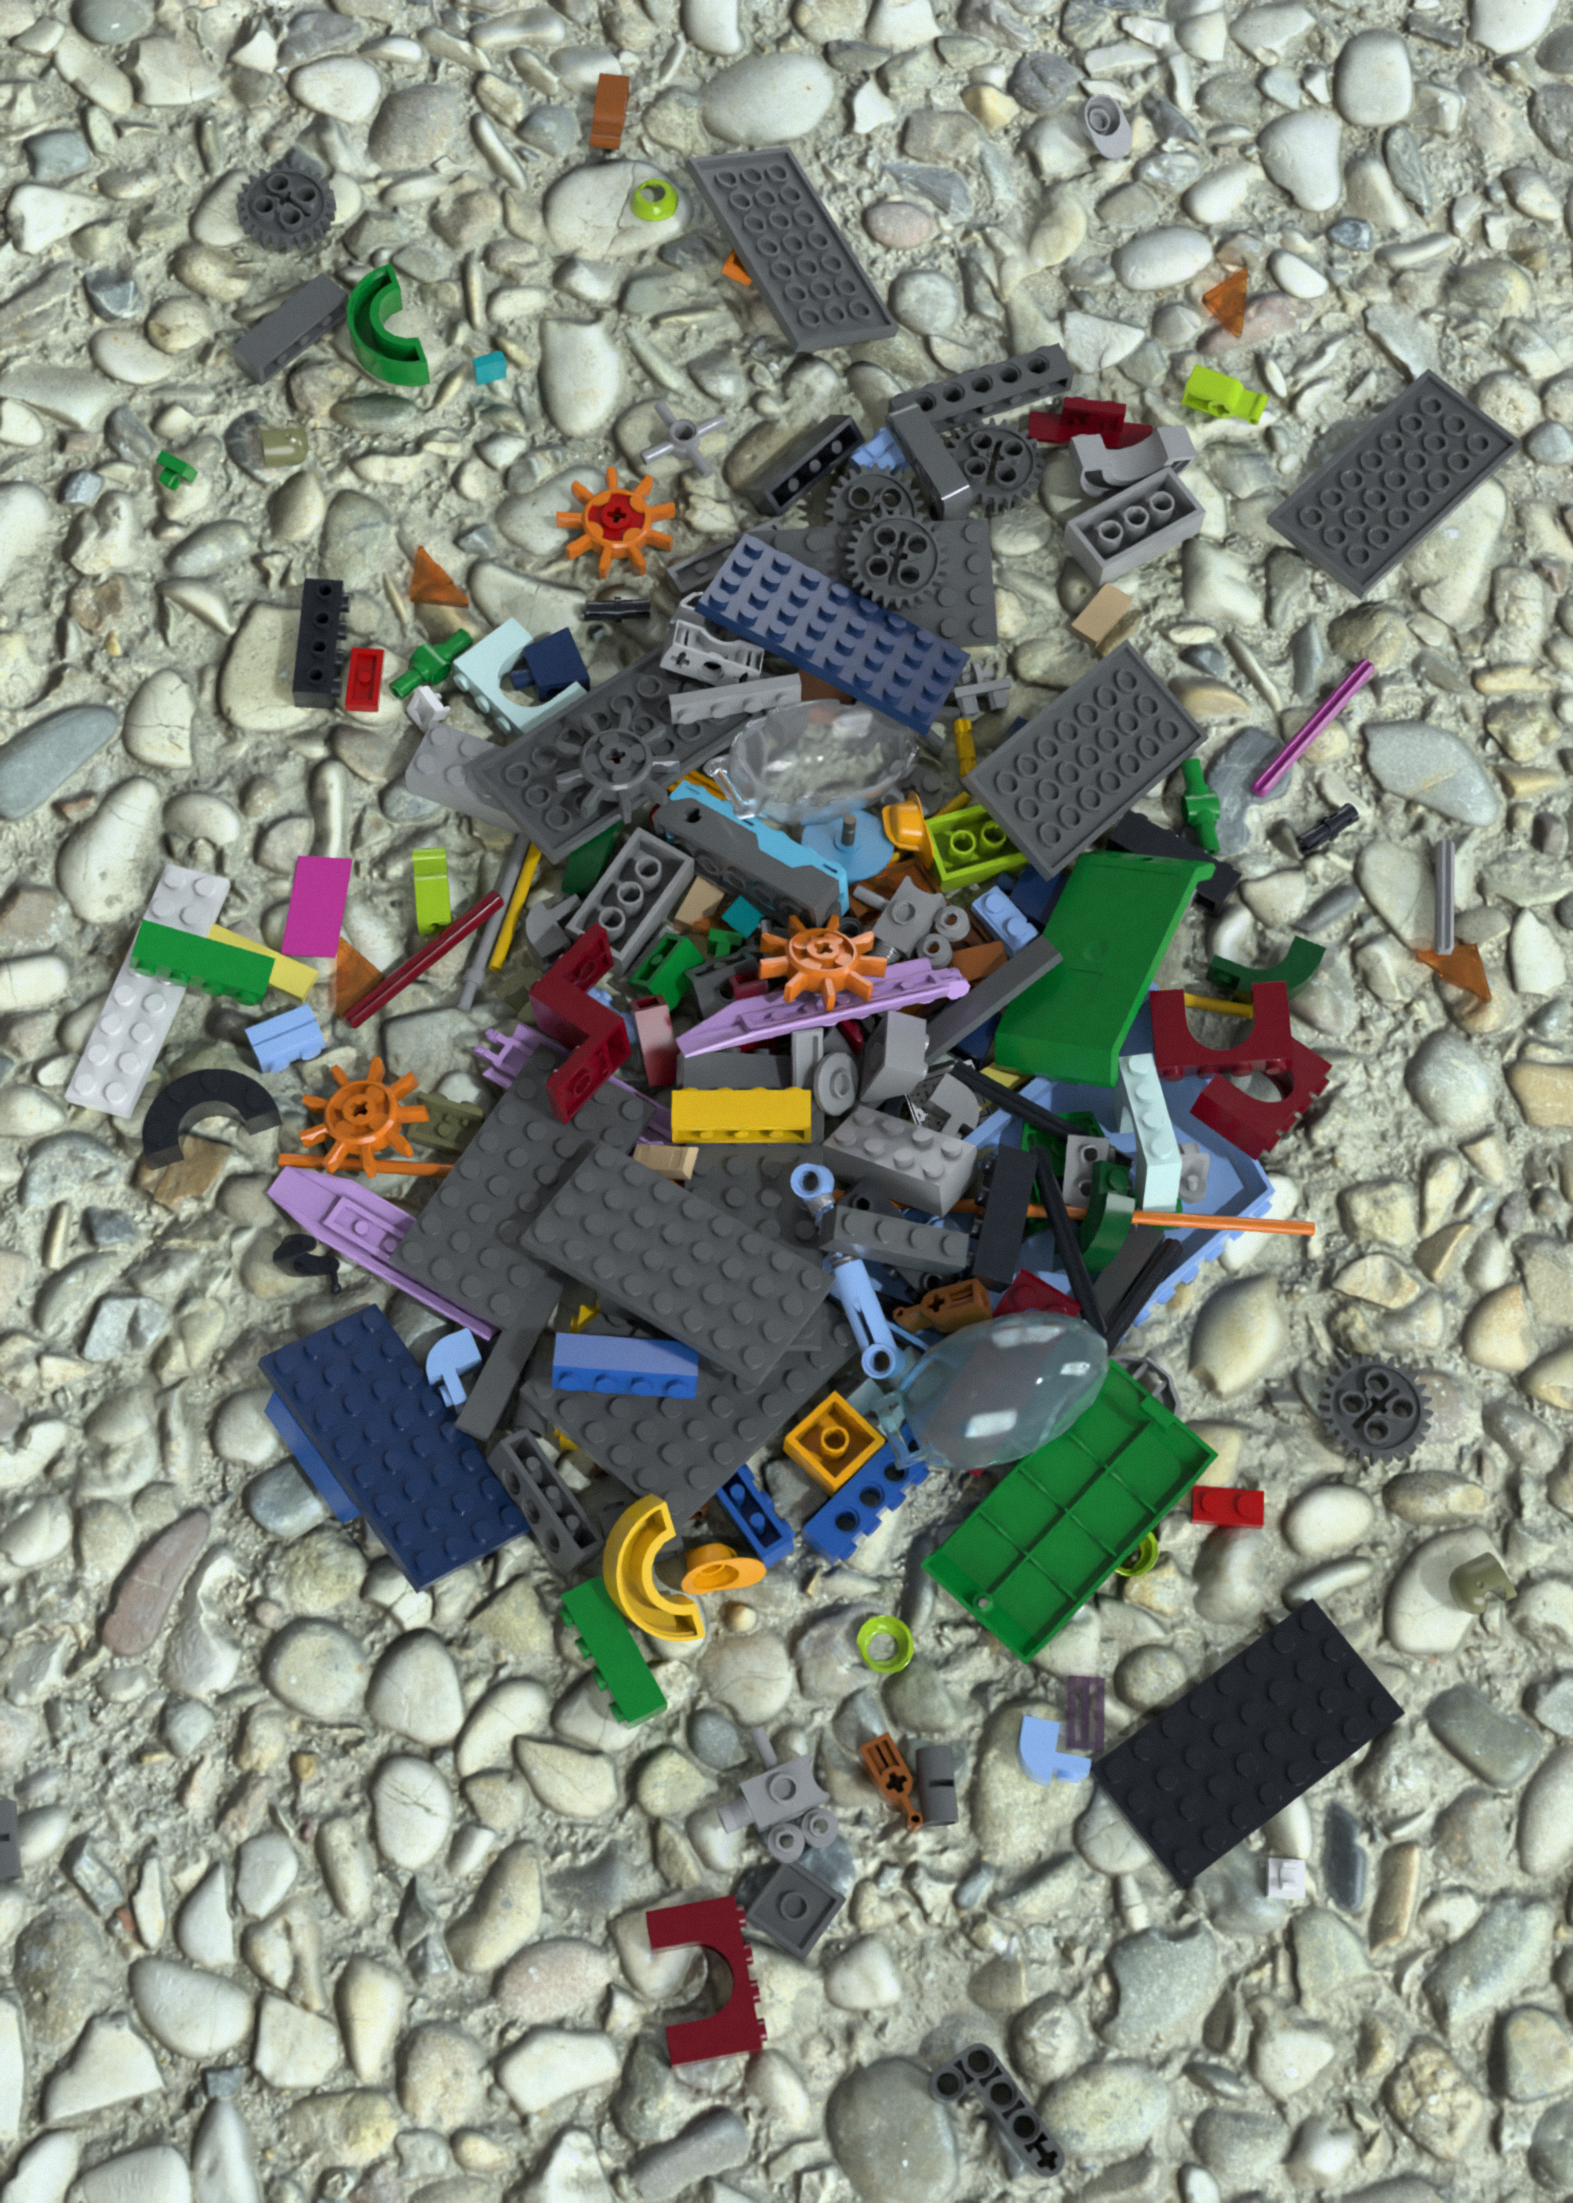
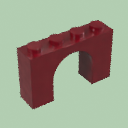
M758 970L727 977L732 1002L769 993L767 980L759 979ZM662 993L628 1001L643 1075L649 1087L663 1088L672 1085L676 1081L677 1054L681 1053V1050L675 1042L667 1002ZM777 1036L733 1046L741 1048V1053L754 1054V1049L774 1050V1055H781Z
M1286 981L1252 983L1251 1005L1254 1028L1250 1036L1242 1044L1227 1050L1207 1048L1197 1042L1191 1035L1186 1021L1184 989L1149 991L1154 1064L1158 1078H1163L1166 1082H1177L1188 1076H1197L1199 1079H1213L1217 1074L1232 1073V1076L1244 1077L1251 1075L1255 1071L1281 1074L1286 1072L1287 1069H1292L1294 1056Z
M1292 1037L1294 1056L1292 1069H1287L1286 1072L1281 1074H1268L1266 1071H1259L1277 1087L1281 1095V1101L1265 1102L1252 1098L1217 1074L1201 1091L1189 1113L1256 1161L1264 1151L1270 1154L1282 1138L1278 1135L1281 1131L1287 1134L1298 1120V1117L1295 1116L1297 1112L1302 1116L1305 1114L1314 1101L1311 1096L1315 1094L1319 1097L1330 1082L1326 1076L1333 1065Z
M731 1895L645 1912L652 1955L690 1947L706 1948L718 1954L726 1962L733 1979L732 1995L720 2012L703 2020L665 2027L671 2068L676 2069L761 2052V2042L768 2041L764 2018L757 2019L754 2004L760 2003L761 1999L757 1979L750 1980L747 1965L754 1964L750 1941L743 1942L741 1927L747 1926L743 1904L736 1905L735 1896Z

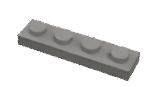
M775 517L745 532L785 529L778 518ZM734 537L666 569V576L681 600L710 585L734 550Z
M799 673L668 695L671 724H690L696 720L713 717L724 718L731 714L754 713L761 709L778 706L789 707L795 703H801V680Z

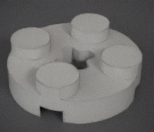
M898 762L881 778L877 790V801L882 809L885 806L906 801L904 799L905 794L902 792L912 790L917 793L920 799L924 820L931 818L940 810L943 796L941 779L929 769L917 764Z

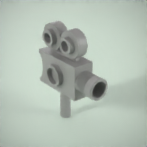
M907 875L890 901L861 885H858L853 893L855 898L883 912L871 930L875 934L874 943H876V946L869 956L887 958L886 966L896 964L900 957L910 961L917 952L919 958H929L932 970L942 969L952 959L953 952L949 942L963 939L970 929L969 918L962 908L958 906L946 907L947 902L943 894H929L915 887L911 877ZM949 918H957V922L954 925H946V921ZM935 924L938 934H929ZM931 946H939L938 952L934 954L928 952Z
M760 1727L751 1731L750 1735L767 1772L740 1783L739 1791L741 1796L716 1806L718 1817L726 1834L754 1823L757 1833L771 1828L767 1848L772 1858L781 1863H791L797 1860L803 1852L805 1842L815 1848H824L832 1844L837 1837L839 1824L831 1811L819 1808L820 1805L829 1802L830 1796L828 1792L820 1789L813 1778L810 1769V1763L813 1758L811 1753L780 1766L764 1728ZM805 1815L801 1830L797 1826L788 1823ZM816 1821L826 1823L827 1830L824 1833H818L814 1830L813 1824ZM783 1836H789L793 1840V1845L790 1848H783L779 1843V1839Z

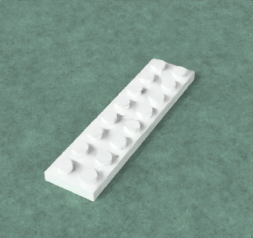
M167 863L143 919L207 938L213 923L217 920L231 884L226 878ZM140 926L64 1096L69 1103L130 1119L187 989V987H180L170 983L168 978L157 975L154 977L140 975L134 968L129 967Z

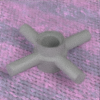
M664 401L658 402L654 409L669 429L667 441L641 453L640 458L643 464L648 465L671 453L673 457L679 460L690 459L702 478L705 479L711 476L713 470L698 450L700 438L726 426L725 417L719 414L696 426L693 421L688 419L677 420Z

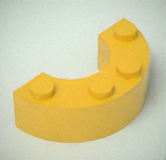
M651 1493L631 1505L620 1516L609 1534L603 1555V1577L606 1589L617 1609L626 1618L655 1637L677 1642L692 1641L706 1637L696 1603L682 1593L670 1596L659 1594L653 1584L651 1568L655 1555L662 1545L676 1536L666 1501Z

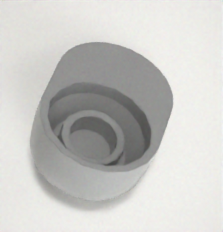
M1100 93L1087 98L1081 104L1077 113L1078 128L1092 140L1096 150L1105 158L1114 160L1123 157L1131 148L1132 132L1120 105L1107 94Z

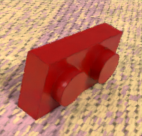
M352 647L345 699L346 710L379 712L385 661L384 649Z
M1193 1486L1191 1491V1524L1262 1529L1264 1526V1491Z

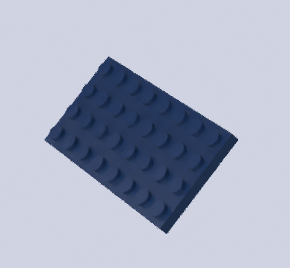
M747 533L740 539L699 599L694 610L924 736L927 735L971 656L958 646L942 640L930 631L918 627L898 614L883 609L882 606L872 602L871 599L861 597L845 585L835 582L817 570L798 562L788 554L774 549Z
M376 1303L260 1358L257 1364L416 1593L423 1591L531 1531L532 1528L523 1517L522 1512L504 1489L469 1434L455 1428L458 1418L449 1406L446 1407L441 1394L434 1384L429 1385L426 1373Z

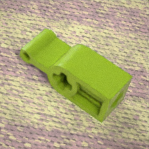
M1195 364L1186 384L1181 404L1219 418L1226 419L1234 416L1247 421L1251 425H1258L1269 397L1263 393H1255L1244 389L1242 383L1233 377Z
M446 848L412 849L419 935L439 934L452 923Z

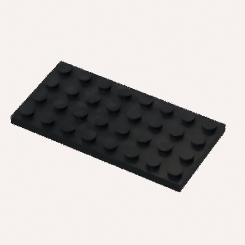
M1311 1598L1092 1765L1089 1773L1180 1890L1398 1720L1405 1712L1315 1600Z

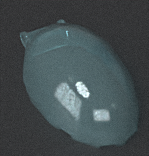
M1017 1312L962 1327L930 1347L905 1374L897 1390L871 1401L869 1407L878 1416L897 1459L894 1462L897 1470L907 1468L925 1460L926 1464L937 1468L976 1470L996 1464H1004L1023 1458L1064 1434L1075 1423V1420L1088 1407L1090 1408L1094 1404L1109 1373L1107 1342L1086 1320L1057 1312ZM899 1402L918 1444L919 1450L913 1453H909L889 1408L890 1405Z

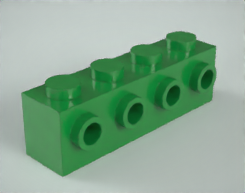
M143 919L129 967L134 968L138 974L146 977L157 975L168 978L170 983L180 987L192 985L202 988L204 993L211 996L220 997L221 995L235 998L236 1002L245 1006H254L255 1004L262 1006L276 958Z
M600 1575L560 1595L562 1607L558 1608L559 1614L567 1628L573 1626L579 1638L574 1640L582 1658L586 1660L590 1657L596 1668L591 1674L601 1692L607 1689L613 1701L608 1706L617 1724L624 1722L629 1731L666 1711L667 1701L615 1603L609 1596Z

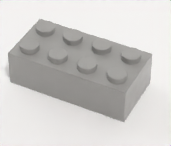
M1169 465L1066 522L1062 543L1099 589L1106 582L1109 583L1200 532L1206 510Z
M432 720L405 772L407 791L513 834L519 835L524 833L472 775L474 767L503 749V747Z
M637 827L565 927V934L571 942V947L583 931H587L595 922L598 923L607 932L614 966L610 971L623 977L694 877V858L642 828Z
M859 1105L822 1144L825 1167L831 1171L834 1179L853 1185L860 1177L868 1176L887 1198L941 1218L945 1216L979 1177L976 1145Z

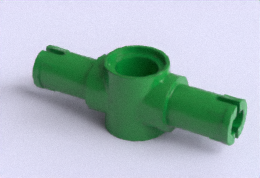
M460 628L443 643L438 642L434 646L430 643H424L419 646L410 657L408 670L389 684V690L392 695L401 701L420 685L425 686L431 683L436 686L442 683L452 670L454 658L472 645V638L469 633Z
M1196 758L1188 759L1181 763L1186 786L1184 795L1181 796L1182 817L1185 824H1191L1192 829L1196 830L1199 847L1203 848L1208 855L1213 856L1220 852L1215 828L1217 820L1220 818L1218 795L1216 791H1210L1209 786L1205 785L1200 760Z

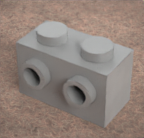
M1068 1134L1062 1192L1065 1204L1089 1207L1093 1162L1102 1160L1114 1163L1116 1146L1109 1145V1137Z

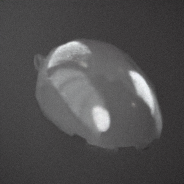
M819 699L785 704L767 711L764 717L756 720L752 718L744 725L743 730L734 736L729 754L710 759L704 765L703 770L707 776L714 778L734 807L733 813L739 820L758 816L764 821L792 827L828 824L877 803L908 772L919 747L916 746L914 739L915 730L861 701H856L855 705L839 704V699Z

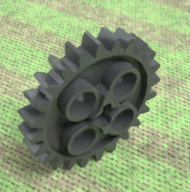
M283 162L282 168L277 170L274 164H271V172L268 173L260 168L259 178L250 175V184L243 183V193L237 194L238 203H236L239 224L243 225L245 235L251 234L252 242H257L261 239L262 248H266L271 243L275 252L279 250L280 246H285L288 253L292 245H296L300 251L303 249L302 243L304 242L314 246L313 237L323 240V230L331 231L330 222L336 220V201L333 189L329 188V181H322L320 172L312 175L311 167L309 166L300 171L299 163H296L292 169H288L286 162Z
M990 418L989 425H985L981 419H978L976 428L967 423L965 432L958 429L955 439H949L947 450L971 488V506L976 502H980L981 510L984 511L987 504L992 505L993 511L997 512L998 506L1003 504L1004 508L1009 511L1012 501L1020 507L1023 497L1030 500L1032 492L1038 491L1040 481L1043 478L1045 459L1041 458L1042 448H1036L1037 439L1027 440L1029 430L1019 433L1017 432L1018 423L1009 428L1007 427L1006 419H1003L1000 425H996L994 418ZM1000 443L1001 448L992 485L986 486L995 445Z
M874 463L871 471L868 472L866 466L861 464L858 475L851 468L847 472L849 480L840 476L837 479L840 488L835 486L830 488L829 492L835 498H826L824 504L832 509L824 511L823 517L831 519V522L827 523L825 527L851 526L859 524L860 521L870 524L868 514L872 509L875 510L878 516H880L882 508H885L889 515L893 514L895 507H889L883 502L882 497L887 493L894 495L897 499V506L901 515H905L907 509L911 508V517L914 519L921 513L917 512V509L921 508L925 503L924 501H915L914 497L920 490H909L908 486L911 484L912 479L910 478L902 482L900 480L901 470L893 476L890 475V465H887L883 472H879L877 463ZM858 492L864 495L866 505L858 506L854 504L851 494ZM847 512L865 516L848 517Z
M895 506L892 515H889L886 509L882 508L879 519L873 513H870L868 518L870 524L860 521L858 528L861 533L852 531L850 538L854 542H849L846 546V550L853 554L846 555L844 563L853 565L846 572L847 576H856L852 581V588L862 586L861 597H865L868 594L872 595L871 601L876 603L878 600H881L883 609H886L889 603H893L896 612H899L901 603H905L909 610H912L914 600L920 605H924V594L933 598L936 593L933 586L941 588L944 581L939 576H946L948 568L941 564L948 563L949 555L941 554V552L946 550L948 544L937 542L942 536V531L931 532L934 521L932 520L924 525L922 523L923 513H920L914 519L911 517V508L907 509L905 515H900L898 506ZM901 533H905L906 538L894 585L890 586L888 579L894 560L893 557L896 552L899 536ZM882 534L888 535L892 538L893 543L888 546L882 545L878 542L877 537ZM919 543L923 546L924 552L915 554L909 550L908 545ZM880 565L885 569L886 573L876 576L870 572L869 567ZM911 573L916 577L917 581L913 584H907L902 581L900 575Z
M1364 1353L1360 1356L1358 1364L1352 1357L1346 1361V1368L1338 1364L1334 1369L1336 1376L1329 1374L1325 1380L1329 1387H1322L1319 1394L1326 1399L1320 1400L1317 1408L1327 1411L1318 1419L1319 1422L1329 1423L1323 1434L1325 1436L1335 1434L1337 1437L1332 1444L1333 1448L1343 1444L1346 1446L1343 1452L1344 1457L1353 1451L1356 1453V1463L1359 1464L1366 1456L1369 1457V1463L1372 1467H1374L1380 1457L1384 1465L1389 1466L1392 1462V1455L1398 1462H1402L1405 1458V1452L1410 1455L1414 1454L1417 1450L1415 1443L1421 1445L1426 1439L1422 1433H1427L1432 1426L1424 1420L1430 1419L1433 1415L1432 1410L1424 1408L1432 1401V1398L1421 1396L1427 1385H1416L1414 1383L1418 1373L1405 1374L1407 1363H1403L1399 1368L1394 1367L1393 1356L1386 1363H1382L1380 1353H1376L1372 1362H1369L1368 1357ZM1368 1381H1378L1383 1387V1392L1371 1389ZM1396 1390L1398 1392V1395L1389 1400L1381 1411H1376L1358 1429L1352 1427V1424L1364 1417L1370 1408L1377 1406L1391 1391ZM1350 1401L1354 1403L1358 1408V1413L1348 1412L1344 1408L1343 1402ZM1392 1407H1402L1407 1413V1418L1396 1416ZM1373 1427L1378 1429L1382 1434V1439H1373L1368 1434L1367 1428Z

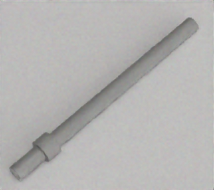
M525 833L518 835L498 890L499 895L503 898L504 906L488 918L471 968H467L462 980L464 987L457 1004V1008L462 1011L470 1010L476 991L482 987L485 978L483 971L531 841Z

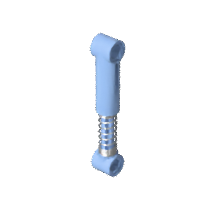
M809 1163L801 1164L795 1168L791 1175V1187L795 1194L802 1197L804 1204L808 1205L809 1212L812 1213L811 1216L816 1218L817 1221L814 1225L820 1228L818 1232L820 1235L822 1215L834 1208L833 1205L835 1204L832 1196L834 1177L825 1166ZM814 1172L818 1177V1185L811 1191L807 1186V1178ZM825 1250L826 1253H830L829 1261L832 1262L831 1268H833L830 1271V1275L836 1278L835 1288L862 1353L861 1362L865 1373L875 1379L896 1377L904 1369L905 1356L902 1350L895 1344L862 1259L857 1260L855 1256ZM883 1351L890 1360L888 1368L884 1371L880 1369L877 1362L879 1354Z

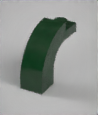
M622 819L570 854L560 891L570 895L577 894L579 898L586 900L606 871L614 844L620 832L626 826Z
M1295 935L1287 956L1283 961L1272 968L1261 970L1242 966L1214 954L1205 979L1211 981L1214 986L1220 989L1235 991L1232 1002L1251 1005L1252 983L1286 981L1288 1001H1290L1309 985L1326 948Z
M1102 1160L1093 1162L1089 1208L1082 1224L1074 1231L1089 1276L1103 1270L1115 1258L1127 1237L1135 1208V1199L1127 1197L1129 1167ZM1055 1241L1052 1272L1067 1275Z

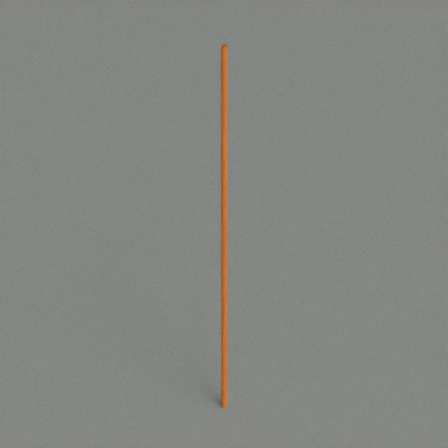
M280 1153L278 1164L281 1167L287 1165L296 1168L325 1169L322 1164L325 1156ZM345 1157L337 1168L340 1171L365 1172L360 1163L361 1158ZM375 1159L376 1173L446 1178L455 1165ZM669 1179L684 1188L685 1180ZM833 1190L832 1196L834 1201L845 1191ZM960 1198L949 1211L976 1213L978 1205H974V1199ZM889 1199L896 1208L917 1209ZM1029 1203L1026 1217L1048 1218L1043 1204ZM1066 1205L1070 1220H1084L1089 1207ZM1134 1210L1131 1224L1315 1235V1222Z

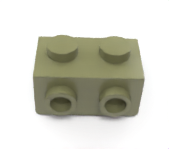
M430 1091L428 1094L419 1092L416 1098L417 1104L426 1106L430 1118L428 1122L411 1123L406 1136L409 1141L461 1156L484 1124V1111L478 1105L469 1101L458 1103L448 1100L445 1095L438 1092Z

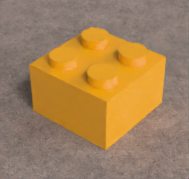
M834 1391L784 1438L783 1450L833 1498L884 1446L885 1439L847 1401Z

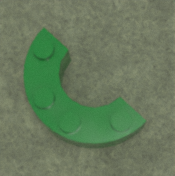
M392 263L383 265L367 274L356 285L349 298L347 322L353 353L365 370L382 381L408 387L430 384L428 362L419 337L403 338L395 336L383 327L391 315L403 310L401 289Z

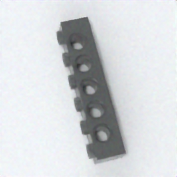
M1059 343L1051 346L1045 345L1037 348L1035 351L1023 355H1014L1005 361L993 365H984L978 370L966 374L954 375L950 379L939 383H929L923 388L909 393H899L894 398L889 399L888 413L916 402L922 410L926 411L924 414L937 434L964 426L967 423L976 422L978 419L982 420L1071 390L1074 370Z

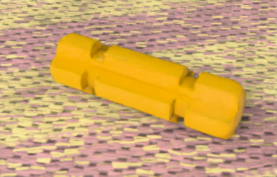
M966 718L955 720L953 725L961 778L965 777L977 766L974 740L971 734V721Z

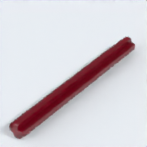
M495 890L488 892L343 1014L345 1021L354 1029L363 1024L502 908L504 901L499 893Z

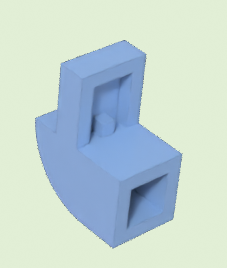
M469 1327L440 1339L432 1347L426 1362L429 1385L441 1386L439 1391L446 1407L452 1405L456 1415H459L468 1400L459 1378L483 1369L482 1358Z
M1024 1715L1020 1722L1016 1745L1017 1760L1024 1774L1036 1784L1047 1787L1051 1781L1052 1774H1057L1058 1780L1067 1783H1079V1779L1085 1780L1089 1775L1092 1759L1055 1752L1060 1723Z

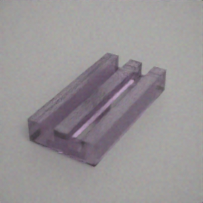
M1068 1676L1066 1750L1073 1751L1076 1749L1088 1752V1750L1103 1752L1105 1678ZM1076 1684L1081 1685L1080 1741H1075ZM1090 1685H1096L1095 1742H1089Z

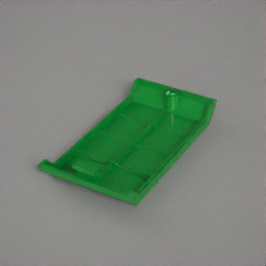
M1101 849L1081 854L1042 934L1060 953L1063 960L1009 1002L995 1032L996 1067L1000 1070L1047 1077L1049 1081L1073 1085L1083 1083L1114 1089L1119 1079L1120 1049L1197 883L1209 880V878L1211 879L1216 869L1215 865L1210 862Z
M1111 1358L1094 1378L1084 1394L1077 1398L1050 1427L1034 1454L1027 1452L952 1534L920 1564V1567L1018 1659L1027 1665L1047 1646L1193 1487L1219 1455ZM981 1598H986L989 1601L986 1608H981L978 1605Z

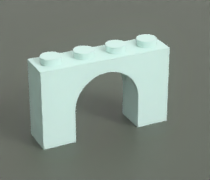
M512 617L453 661L455 674L453 679L463 692L468 691L474 697L475 703L485 714L489 712L496 719L497 726L505 735L511 734L517 740L588 692L575 681L552 700L540 706L525 707L509 701L502 694L500 686L510 672L523 664V650L534 644L533 637Z
M1152 1053L1119 1057V1079L1114 1088L1112 1108L1119 1134L1131 1132L1135 1134L1137 1169L1134 1190L1139 1208L1142 1211L1175 1212L1182 1159Z

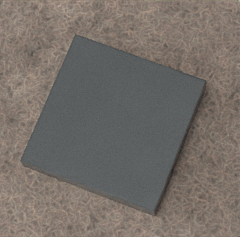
M798 1862L780 1863L745 1912V1916L749 1923L804 1962L847 1898Z

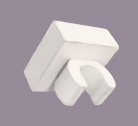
M429 686L419 687L406 708L423 733L427 732L432 720L437 722L444 720L451 710L449 706L443 707L440 703L442 696L439 693H433Z
M1268 1858L1266 1860V1897L1295 1900L1305 1899V1860Z

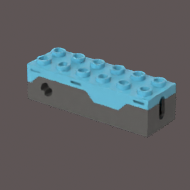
M683 780L668 797V802L664 806L658 803L653 806L649 815V821L651 826L654 827L655 836L694 858L695 875L700 876L735 898L741 895L758 911L787 928L789 916L796 915L806 929L826 928V923L832 914L838 915L840 920L849 909L847 872L838 862L826 860L819 856L811 847L807 845L802 846L791 840L784 832L773 830L764 825L756 816L746 815L736 809L731 802L714 797L701 785H693Z

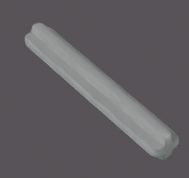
M1439 840L1437 842L1435 859V952L1438 955L1446 956L1451 955L1454 949L1455 844L1451 840Z

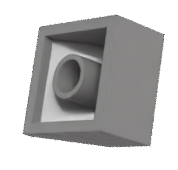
M888 1009L863 1045L860 1101L871 1102L910 1094L918 1082L924 1081L928 1071V1063L924 1062V1057L929 1045V1035L926 1034L925 1019Z

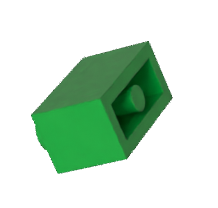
M666 932L627 983L639 998L662 993L670 1013L679 1004L681 997L688 990L684 971L700 966L706 960L686 936Z

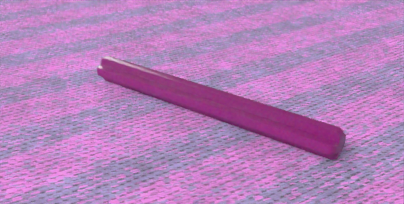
M1361 659L1252 782L1250 787L1252 793L1260 798L1267 795L1373 674L1375 667L1367 659Z

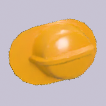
M911 792L908 795L907 801L888 805L882 809L884 832L887 839L899 849L913 851L920 866L924 869H929L933 864V845L922 814L920 799L917 793Z
M722 1543L706 1544L686 1552L687 1574L682 1578L680 1586L683 1592L691 1595L747 1587L759 1582L765 1576L766 1567L759 1560L739 1558L734 1549Z

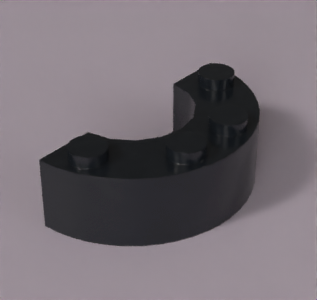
M205 1069L176 1079L166 1086L154 1099L144 1120L142 1141L151 1171L184 1160L183 1145L186 1135L195 1124L205 1118L215 1116L233 1118L245 1127L250 1136L282 1125L275 1101L257 1081L232 1070Z

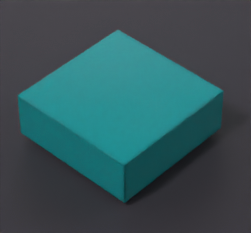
M502 351L472 359L473 374L477 386L507 377L506 361Z
M740 895L721 918L738 933H742L743 937L747 939L765 916Z

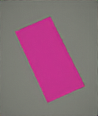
M298 856L281 955L336 958L353 859Z

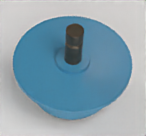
M851 808L832 809L817 815L806 825L801 838L802 846L807 845L811 847L819 856L828 861L838 862L846 870L848 887L881 872L889 864L894 845L885 835L881 820L870 813Z

